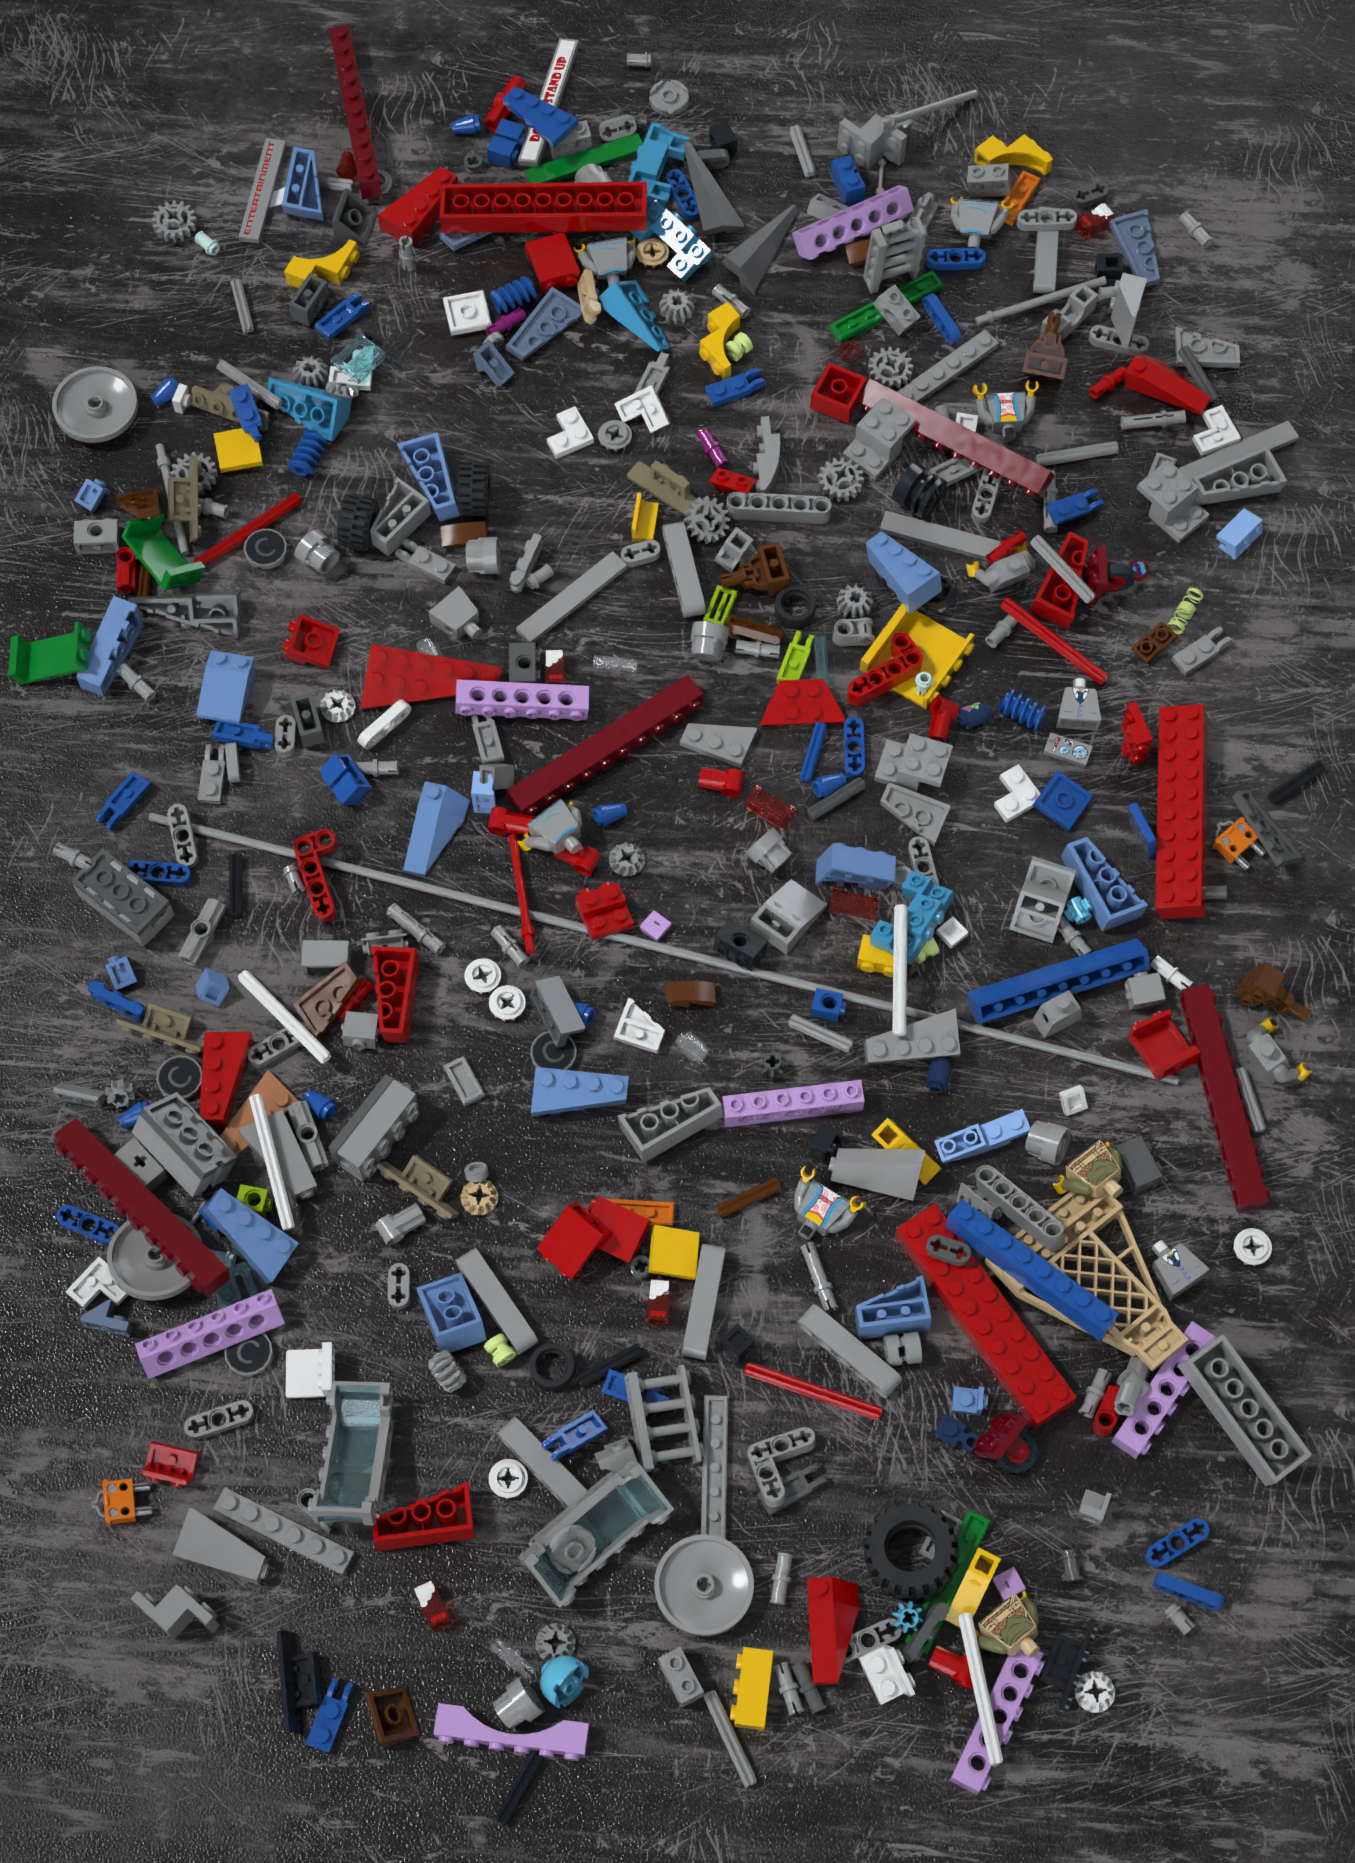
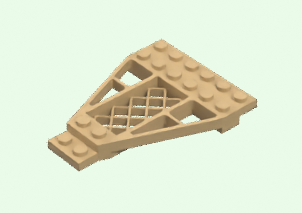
M1070 1191L1046 1210L1063 1224L1065 1243L1061 1249L1056 1251L1046 1249L1023 1229L1014 1237L1065 1275L1076 1277V1283L1079 1285L1080 1277L1093 1279V1288H1083L1095 1297L1097 1295L1110 1296L1109 1307L1117 1313L1126 1314V1324L1115 1322L1102 1341L1133 1357L1137 1355L1153 1371L1185 1345L1189 1339L1171 1321L1167 1309L1160 1301L1123 1213V1206L1107 1192H1104L1098 1198H1094L1091 1195ZM1114 1219L1119 1221L1129 1248L1117 1257L1095 1235ZM1081 1246L1092 1247L1094 1257L1081 1256ZM1077 1249V1255H1071ZM1129 1254L1133 1255L1146 1287L1121 1262ZM985 1259L984 1263L1017 1298L1086 1332L1047 1302L1025 1292L1027 1288L989 1259ZM1064 1260L1077 1261V1271L1064 1270ZM1081 1262L1094 1263V1273L1081 1271ZM1098 1264H1108L1111 1267L1110 1274L1098 1273ZM1097 1279L1110 1280V1290L1097 1289ZM1114 1281L1125 1282L1127 1284V1292L1114 1291ZM1114 1297L1127 1298V1308L1115 1307ZM1131 1298L1141 1299L1144 1302V1309L1131 1308ZM1131 1314L1141 1315L1130 1324Z

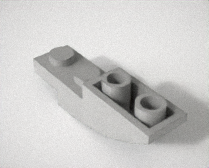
M764 416L760 419V425H757V438H761L762 443H759V453L756 455V462H753V475L758 477L755 483V492L770 494L779 468L780 433L771 434L769 416Z

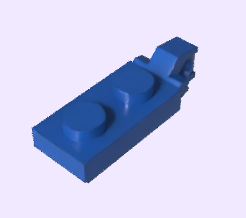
M248 383L228 391L245 434L250 432L254 442L263 440L259 428L263 427V421Z
M217 721L211 735L212 740L226 743L237 742V745L253 749H260V747L273 749L275 741L274 735L266 733L260 726L244 722L236 724Z
M609 1369L601 1393L628 1402L624 1380L625 1374ZM657 1387L644 1389V1392H641L642 1402H646V1404L667 1401L670 1398L660 1395V1388Z

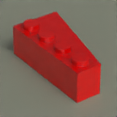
M442 167L438 168L378 214L380 230L398 240L402 236H407L408 241V237H411L412 247L414 248L440 215L442 184H458V176Z
M1069 531L1058 555L1082 579V570L1089 541ZM1051 566L1029 611L1068 630L1074 620L1078 594Z
M371 946L380 1033L386 1042L409 1043L421 958L416 948Z
M204 1032L199 1116L212 1129H226L235 1104V1097L238 1089H240L242 1075L249 1060L248 1051L254 1045L251 1032Z
M468 1482L460 1484L457 1488L441 1491L438 1495L428 1499L417 1500L414 1504L407 1507H399L381 1514L379 1518H376V1523L372 1525L376 1551L475 1538Z

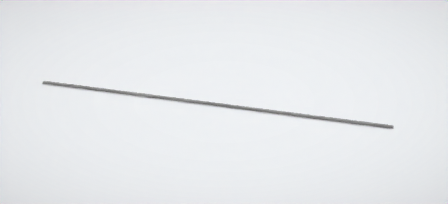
M155 813L149 814L148 821L170 826L168 817ZM178 820L179 825H187V823L183 824L181 820ZM192 823L193 833L297 859L294 849ZM326 857L320 858L322 866L521 917L520 908L517 906ZM529 910L530 919L588 934L584 923ZM623 933L603 937L812 992L819 988L843 993V1000L893 1012L892 1002L759 968L749 971L732 961ZM906 1006V1016L923 1020L938 1015ZM957 1019L958 1029L1155 1079L1149 1068ZM1170 1075L1159 1081L1178 1085L1180 1076Z

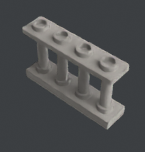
M919 217L914 218L912 229L887 237L882 234L880 228L872 230L863 276L871 294L879 291L880 283L884 279L909 272L912 280L917 278L918 271H920L922 251L925 247V237L927 236L926 225L921 223ZM910 239L908 242L888 247L890 244ZM907 250H908V252L905 253V254H901V255H898V256H895V257H891V258L886 259L887 256H891V255H894V254H897V253H901V252H904V251H907ZM905 262V265H901L884 271V268Z
M679 1365L676 1368V1375L644 1380L638 1378L637 1372L627 1373L624 1376L638 1460L645 1472H651L654 1469V1465L660 1461L691 1456L694 1465L702 1461L701 1457H704L703 1444L698 1442L697 1433L700 1432L699 1421L697 1418H694L693 1414L695 1399L694 1395L690 1394L688 1385H691V1376L689 1370H685V1365ZM679 1384L680 1399L648 1404L642 1402L641 1392H644V1389ZM683 1408L685 1423L653 1428L646 1425L645 1416H648V1413ZM685 1432L688 1434L690 1447L655 1452L650 1448L649 1441L654 1437Z

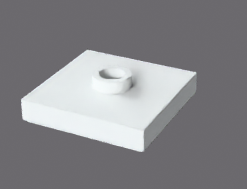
M483 290L443 298L451 336L485 330L486 327L492 325Z

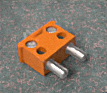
M1240 817L1235 823L1233 821L1225 823L1220 821L1216 825L1218 829L1215 832L1216 839L1212 844V849H1216L1230 864L1236 861L1244 870H1247L1251 865L1241 855L1249 847H1252L1260 856L1266 853V850L1257 842L1258 837L1253 829L1244 821V817ZM1231 824L1220 836L1218 835L1221 831V826Z
M132 1478L115 1481L104 1479L102 1482L103 1490H100L96 1495V1500L92 1501V1508L97 1510L99 1516L105 1517L108 1527H111L112 1524L136 1521V1516L153 1513L152 1506L135 1508L134 1492L150 1490V1482L133 1483ZM127 1487V1490L121 1491V1488ZM101 1494H103L105 1514L101 1512L99 1506L95 1505L99 1502ZM124 1511H129V1514L122 1515Z

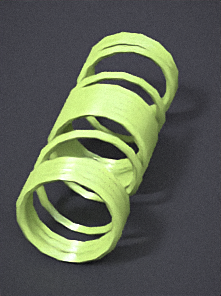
M1189 588L1187 590V596L1183 597V601L1180 602L1174 613V618L1170 619L1167 625L1176 634L1183 633L1185 630L1184 625H1188L1184 619H1191L1196 610L1192 603L1184 601V599L1188 597L1192 602L1199 604L1203 598V593L1196 588ZM1189 591L1198 593L1201 598L1193 596ZM1178 619L1185 621L1186 624L1181 623ZM1172 624L1177 625V626L1180 627L1181 629H1177V628L1174 627Z

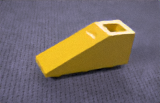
M889 1118L872 1134L885 1149H921ZM926 1153L924 1154L919 1180L924 1185L942 1169Z
M978 1547L949 1608L946 1621L960 1628L958 1619L960 1614L971 1613L973 1618L1001 1558Z

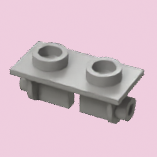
M928 192L919 198L906 224L909 230L913 228L914 218L917 217L920 218L922 224L926 225V228L928 227L939 206L938 203L934 202V195Z
M402 929L390 930L387 936H379V932L365 933L366 938H361V941L366 940V945H362L363 954H368V956L372 955L371 946L383 947V945H387L388 947L409 948L408 940H403V936H407V933L402 934Z
M963 1182L960 1184L956 1199L957 1203L961 1199L965 1200L990 1220L994 1218L999 1219L1002 1216L1001 1207L995 1205L990 1200L985 1201L986 1197L975 1186H966Z

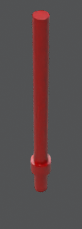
M510 834L508 838L522 921L521 936L525 941L526 953L534 954L533 938L535 937V931L530 920L519 844L517 843L518 837L517 834Z

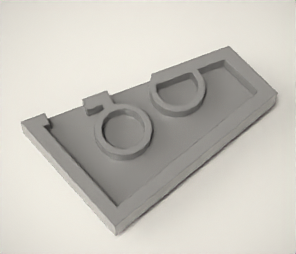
M1175 327L1176 367H1186L1178 351L1184 346H1189L1201 367L1239 368V345L1216 338L1213 340L1201 337L1199 333L1194 332L1190 334L1183 332L1182 328Z
M688 723L680 740V746L741 768L758 728Z
M888 782L880 801L881 806L918 835L925 838L932 846H935L951 808L948 804Z

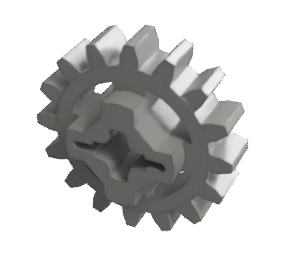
M173 200L171 205L165 202V207L158 206L159 212H153L152 224L154 232L158 233L159 238L164 237L166 242L170 238L173 239L174 243H176L178 238L184 241L185 235L191 237L190 231H196L197 219L195 211L191 210L190 205L185 206L183 201L176 204V201Z
M891 347L888 348V351L880 348V354L874 352L873 358L869 359L867 370L870 373L869 379H874V381L884 386H889L890 389H893V386L900 389L901 383L907 385L908 379L912 378V359L906 358L907 352L899 353L900 348H897L895 351H892Z
M186 453L183 460L177 458L178 465L172 464L173 471L170 472L171 477L182 476L183 478H189L190 457ZM201 453L198 456V461L201 462L198 482L201 483V494L204 495L205 489L211 491V484L217 483L215 478L218 477L215 462L211 461V457L205 458L204 454Z
M841 457L840 461L833 458L832 463L826 461L825 467H820L817 480L819 482L818 488L823 489V495L830 494V500L837 497L838 502L841 501V498L849 501L850 495L855 498L857 492L862 490L864 483L863 470H859V464L852 465V459L844 462V457Z
M705 496L703 499L699 497L695 502H691L688 505L690 509L684 512L688 515V517L683 519V522L689 524L686 530L692 531L690 534L691 538L695 535L697 536V542L704 539L705 544H708L711 540L714 543L719 538L725 536L724 531L729 529V526L725 524L730 521V518L725 517L728 510H722L723 503L716 504L717 498L709 501L708 496ZM701 507L699 514L695 515L697 509ZM718 525L717 530L713 532V530H715L714 526Z

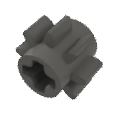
M774 1050L767 1055L762 1053L763 1061L758 1062V1068H763L761 1072L762 1077L767 1075L771 1081L777 1075L783 1077L781 1069L787 1068V1063L781 1062L783 1054L778 1055L774 1053ZM770 1063H774L775 1067H770Z

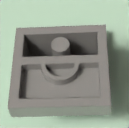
M877 114L861 129L844 118L839 123L837 149L844 155H851L858 165L865 167L867 170L882 156H886L889 161L900 166L905 161L907 135L896 127L880 128L878 121L883 118Z
M882 397L856 425V439L842 453V457L847 461L852 459L853 465L859 464L860 470H863L864 473L876 480L901 453L903 438L916 424V419Z
M1169 460L1164 462L1137 485V490L1152 502L1148 516L1178 543L1209 518L1210 514L1194 501L1198 486Z
M911 733L907 744L887 739L874 781L887 785L890 782L916 793L920 782L940 787L953 745Z
M1033 856L1009 929L1053 943L1076 870Z
M176 1584L159 1604L147 1592L141 1595L137 1591L130 1598L138 1608L174 1640L195 1617L212 1633L220 1626L215 1620L218 1616L205 1602L199 1605L200 1599L186 1585L182 1589Z

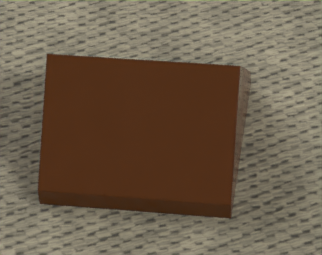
M406 1687L365 1694L378 1741L382 1748L420 1735Z

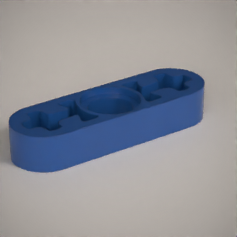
M678 169L670 170L666 175V184L671 185V195L685 220L696 221L700 217L698 206L685 175ZM673 178L679 180V186H677L675 180H672ZM686 192L689 196L687 198H680L678 194ZM689 204H690L691 210H692V211H695V212H691L690 210H688V205H689Z
M980 248L932 249L926 255V266L931 270L980 269L985 264L986 254ZM958 256L961 258V261L953 262L950 258Z
M932 293L923 297L922 302L926 312L947 343L952 346L962 340L961 333L937 296Z
M849 717L845 720L843 728L844 772L849 778L856 779L864 774L865 769L864 724L858 717ZM851 725H855L856 727V734L853 737H851ZM855 743L860 746V750L851 752L848 746ZM853 759H856L857 771H853Z
M132 860L126 865L131 871L139 868L140 872H137L136 875L147 884L184 887L190 883L192 878L189 868L184 864ZM163 869L165 873L161 878H154L152 876L153 871ZM180 872H184L185 876H182L181 879H178L177 875H179Z
M71 1205L60 1207L56 1213L57 1221L63 1228L109 1246L113 1236L107 1239L106 1234L100 1231L101 1227L107 1232H111L113 1229L114 1233L119 1229L117 1224ZM71 1212V1215L78 1220V1223L72 1219H67L65 1222L63 1215H68ZM87 1220H93L96 1223L95 1228L91 1231L83 1230V1224Z
M1200 1518L1192 1519L1151 1545L1145 1553L1147 1564L1152 1568H1161L1205 1540L1209 1534L1207 1522ZM1193 1525L1203 1528L1201 1531L1202 1536L1197 1533L1188 1539L1187 1534L1194 1529ZM1180 1537L1184 1542V1547L1181 1550L1174 1549L1170 1544L1171 1538ZM1166 1547L1168 1552L1160 1558L1162 1562H1159L1157 1559L1153 1561L1151 1558L1153 1550L1159 1553Z
M1156 1573L1152 1585L1160 1591L1213 1611H1222L1225 1598L1217 1593L1164 1573Z

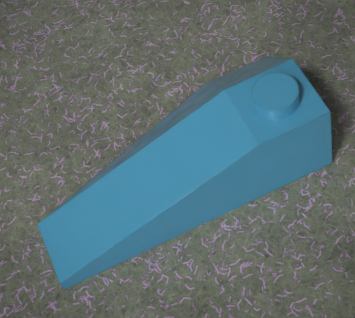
M636 280L614 282L598 297L606 312L654 350L661 352L670 349L662 329L654 322L656 318L655 313L650 312L647 307L649 300Z
M269 378L267 390L283 400L280 410L287 412L295 418L297 423L316 431L326 440H335L349 419L352 399L332 396L323 389Z

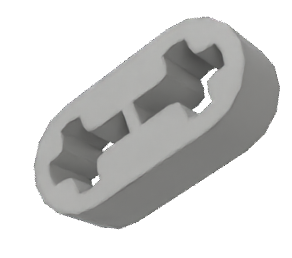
M629 114L605 120L599 126V134L605 141L629 136L637 129L636 120ZM625 121H629L631 124L629 129H626L624 126ZM606 127L613 129L611 130V134L607 135V133L604 132L606 130Z
M646 540L628 545L622 549L621 559L629 568L654 562L660 557V545L655 540ZM648 548L654 550V553H650V551H648ZM627 554L634 556V559L627 557Z
M282 715L276 721L274 744L277 754L282 757L291 756L296 748L297 726L295 719L290 715ZM285 723H289L290 725L288 726L287 732H284L283 729ZM284 739H287L288 742L286 749H282Z
M237 742L226 743L225 752L229 783L241 782Z
M402 1263L392 1265L388 1271V1301L391 1307L396 1310L406 1308L410 1302V1272L408 1267ZM398 1270H402V1273L406 1274L401 1277V1284H397L396 1276H393V1274H397ZM397 1289H401L402 1297H405V1299H401V1303H396V1300L392 1299L397 1296Z

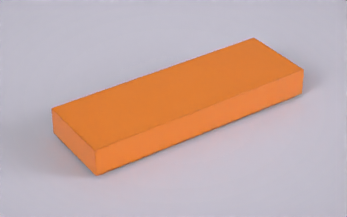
M1024 170L1011 188V195H1007L1004 199L1006 207L1011 206V203L1014 204L1013 213L1008 215L1005 221L1006 224L1014 225L1019 212L1025 208L1039 186L1041 178Z
M607 1199L652 1221L650 1226L659 1225L673 1228L674 1202Z

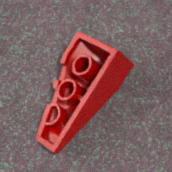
M1144 354L1134 356L1125 371V388L1202 415L1211 400L1208 394L1166 363Z
M832 1576L807 1578L813 1685L838 1684L859 1612L858 1584Z

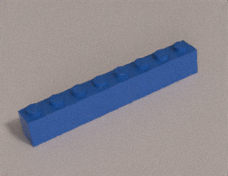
M1136 938L968 991L966 993L970 1012L980 1024L1043 1004L1068 990L1071 994H1075L1150 970L1148 950Z
M961 1199L948 1215L945 1228L1101 1342L1114 1326L1119 1313L965 1200Z

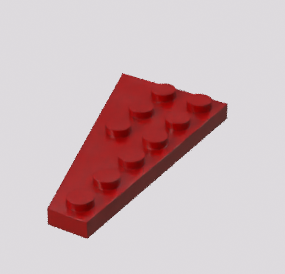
M371 644L360 709L392 705L401 699L405 702L454 696L456 695L457 680L499 682L501 667Z

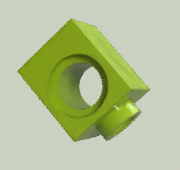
M240 1184L237 1200L265 1219L267 1212L271 1211L273 1205V1198H271L268 1189ZM252 1199H261L258 1205H249Z

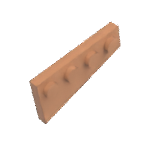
M267 1070L249 1095V1097L254 1094L262 1095L267 1116L283 1110L286 1117L289 1114L287 1107L298 1101L269 1070ZM249 1097L220 1136L238 1156L237 1159L250 1148L239 1134V1128L255 1122Z

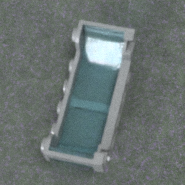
M332 1381L331 1390H328L326 1394V1404L330 1405L332 1421L331 1424L327 1425L326 1429L328 1445L323 1447V1460L325 1463L324 1467H320L319 1471L321 1487L316 1490L313 1498L309 1499L308 1513L312 1514L314 1523H320L321 1521L353 1522L374 1525L376 1518L381 1516L393 1435V1421H391L393 1392L391 1384L386 1382Z
M632 1460L625 1464V1467L618 1473H615L613 1470L606 1474L533 1536L529 1541L531 1547L523 1551L518 1558L535 1576L556 1606H567L575 1599L574 1594L577 1591L574 1587L575 1585H582L589 1578V1573L594 1569L602 1568L607 1563V1558L610 1555L622 1551L626 1547V1542L631 1537L635 1538L645 1530L644 1526L646 1524L658 1523L660 1525L670 1518L669 1513L674 1508L641 1465ZM568 1525H581L586 1527L595 1537L596 1554L592 1562L580 1572H571L572 1574L559 1572L550 1562L548 1556L549 1544L553 1536L560 1529Z

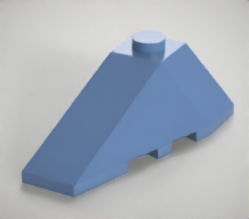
M425 781L418 803L403 872L426 876L439 858L443 848L451 841L458 827H461L464 823L470 804L469 799L448 786Z

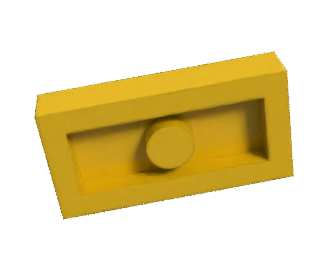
M638 492L631 529L632 542L654 540L659 503L642 501V493Z

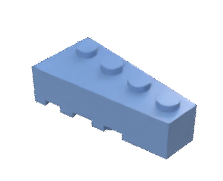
M536 1067L531 1117L626 1104L629 1076Z

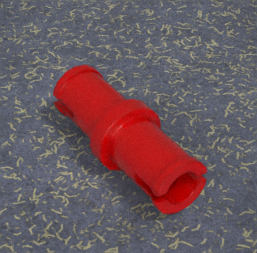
M1120 366L1111 374L1101 377L1098 383L1089 387L1088 391H1091L1089 392L1091 397L1097 399L1106 391L1113 390L1119 382L1125 379L1126 369Z
M1018 530L1007 540H1002L997 548L986 555L987 561L992 565L1006 556H1011L1016 548L1027 542L1026 535L1021 530Z
M362 978L336 1016L345 1022L346 1011L353 1012L356 1007H360L362 1005L361 1001L374 986L370 982L367 983L365 978Z

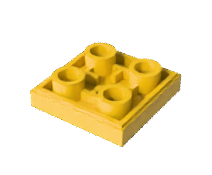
M240 428L213 433L221 473L263 465L259 442H254L250 432L245 434L243 429Z
M654 1225L651 1234L648 1273L689 1280L696 1279L700 1233Z

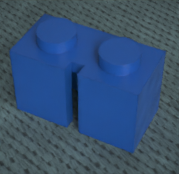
M501 119L495 132L497 136H493L487 148L488 162L511 169L513 163L518 161L520 148L523 146L527 135L525 134L524 125Z
M851 155L832 160L830 176L843 204L850 206L864 201L865 185L859 172H857Z
M334 753L319 771L324 778V782L333 788L332 791L337 801L342 805H356L372 787L349 754Z

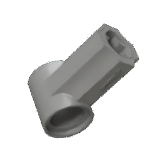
M415 1203L396 1215L390 1214L376 1222L375 1227L385 1244L391 1246L402 1240L406 1233L424 1224L426 1219L419 1206Z

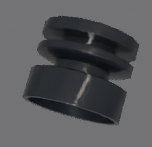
M914 462L900 477L894 488L892 500L904 508L911 504L910 511L914 514L917 513L921 519H925L940 503L947 487V481L943 478L938 479V475L935 473L928 477L929 470L921 464Z

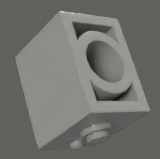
M1140 972L1134 974L1133 978H1128L1124 983L1125 997L1128 999L1130 1010L1159 1005L1166 999L1164 994L1165 988L1162 985L1159 972L1153 974Z
M346 1011L345 1022L341 1025L343 1045L357 1050L365 1048L376 1049L377 1037L381 1034L378 1014Z

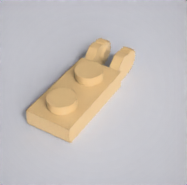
M585 269L577 283L583 319L589 324H594L596 315H599L601 312V304L598 302V294L595 291L596 281L593 279L592 270Z

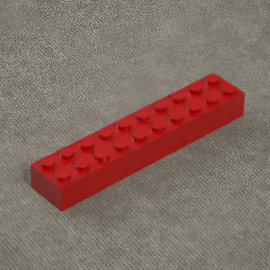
M647 182L442 184L439 217L442 233L647 231Z
M1204 704L1159 707L1156 910L1160 919L1206 917L1208 716Z
M935 1203L896 1228L895 1238L1035 1431L1072 1406L1077 1397L972 1253L968 1263L964 1266H955L934 1259L927 1254L926 1243L933 1235H941L964 1243L963 1240L945 1228L947 1218ZM939 1242L932 1245L935 1252H938L939 1249H944L940 1247ZM959 1249L958 1252H952L956 1254L957 1259H961L964 1256L963 1250Z

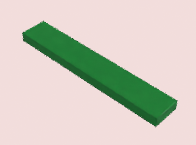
M638 133L539 165L538 167L525 170V175L529 183H555L575 176L578 170L587 164L593 163L603 167L636 156L639 145H643Z
M932 270L898 289L909 303L914 305L920 302L923 297L942 290L944 284ZM875 301L829 325V330L840 344L886 320L873 303Z
M968 1510L957 1533L959 1547L957 1572H954L951 1583L945 1584L944 1591L939 1595L935 1592L931 1594V1599L924 1601L918 1617L923 1619L935 1603L944 1602L950 1607L991 1520ZM939 1621L936 1624L935 1628L937 1631L929 1642L926 1640L921 1649L924 1650V1654L927 1655L943 1621ZM912 1628L905 1640V1644H907L915 1631Z

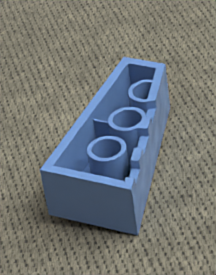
M438 432L398 443L397 446L402 458L423 494L429 500L430 506L439 521L459 517L457 500Z
M881 531L866 542L868 561L881 578L883 577L886 580L887 586L893 589L898 600L906 606L909 614L942 591L940 572Z
M113 596L89 649L90 660L88 662V670L77 672V680L81 688L103 697L105 696L117 675V669L125 661L144 627L136 604Z
M1087 837L1066 845L1061 858L1066 867L1076 870L1074 881L1083 898L1089 900L1094 909L1091 912L1102 932L1142 917L1148 904L1143 899L1140 900L1132 886L1130 884L1127 885L1120 878V873L1115 868H1111L1105 861L1104 855Z
M222 1188L215 1192L203 1209L208 1218L230 1240L234 1248L248 1261L247 1263L256 1270L266 1284L272 1283L299 1244Z

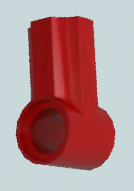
M122 547L115 555L117 560V591L129 594L136 591L138 562L131 548Z
M937 696L930 704L929 710L933 716L928 737L932 740L947 743L951 722L956 719L959 713V706L941 696Z
M702 767L698 787L718 790L725 796L736 798L741 795L745 774L737 769L722 771Z
M493 807L487 830L494 835L500 836L507 833L519 835L527 833L531 836L528 823L534 819V816L511 813L509 809L504 807Z
M587 846L581 847L575 854H572L567 848L559 854L553 853L554 857L572 865L576 871L585 876H591L602 858L597 850Z
M1108 1386L1098 1412L1095 1415L1092 1426L1094 1432L1099 1436H1109L1114 1431L1119 1418V1414L1114 1410V1402L1120 1387ZM1107 1419L1111 1425L1103 1426L1099 1420Z
M937 1645L928 1666L952 1677L951 1679L955 1683L972 1689L973 1684L967 1656H959Z

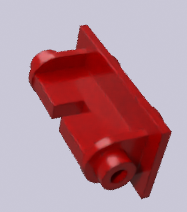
M717 468L709 480L716 490L728 493L734 490V492L745 494L754 493V490L751 488L757 481V479Z

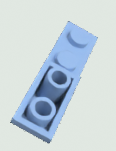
M1020 1109L983 1125L975 1124L934 1142L942 1162L946 1163L975 1156L1010 1144V1140L1028 1134L1031 1128L1023 1109Z

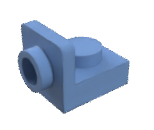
M86 478L74 501L95 512L104 494L110 495L112 491L105 488L107 484L97 478L94 481Z
M117 954L107 959L109 963L105 964V967L115 990L137 982L126 956L121 957L120 954Z
M979 1386L978 1389L954 1387L951 1413L980 1416L983 1408L987 1409L988 1394H984V1387Z

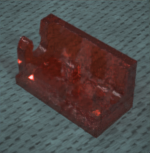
M759 784L746 797V809L782 830L796 812L794 805L788 806L761 789Z
M834 886L829 911L873 921L879 895L868 897L841 891L838 886Z

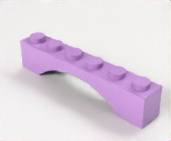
M438 1703L434 1727V1736L439 1738L441 1743L454 1744V1740L464 1741V1746L479 1747V1744H487L489 1749L504 1751V1747L514 1748V1752L519 1754H529V1750L538 1751L539 1756L554 1758V1754L564 1755V1759L570 1761H579L580 1757L585 1758L589 1734V1723L563 1720L551 1728L536 1733L509 1734L482 1724L464 1706Z

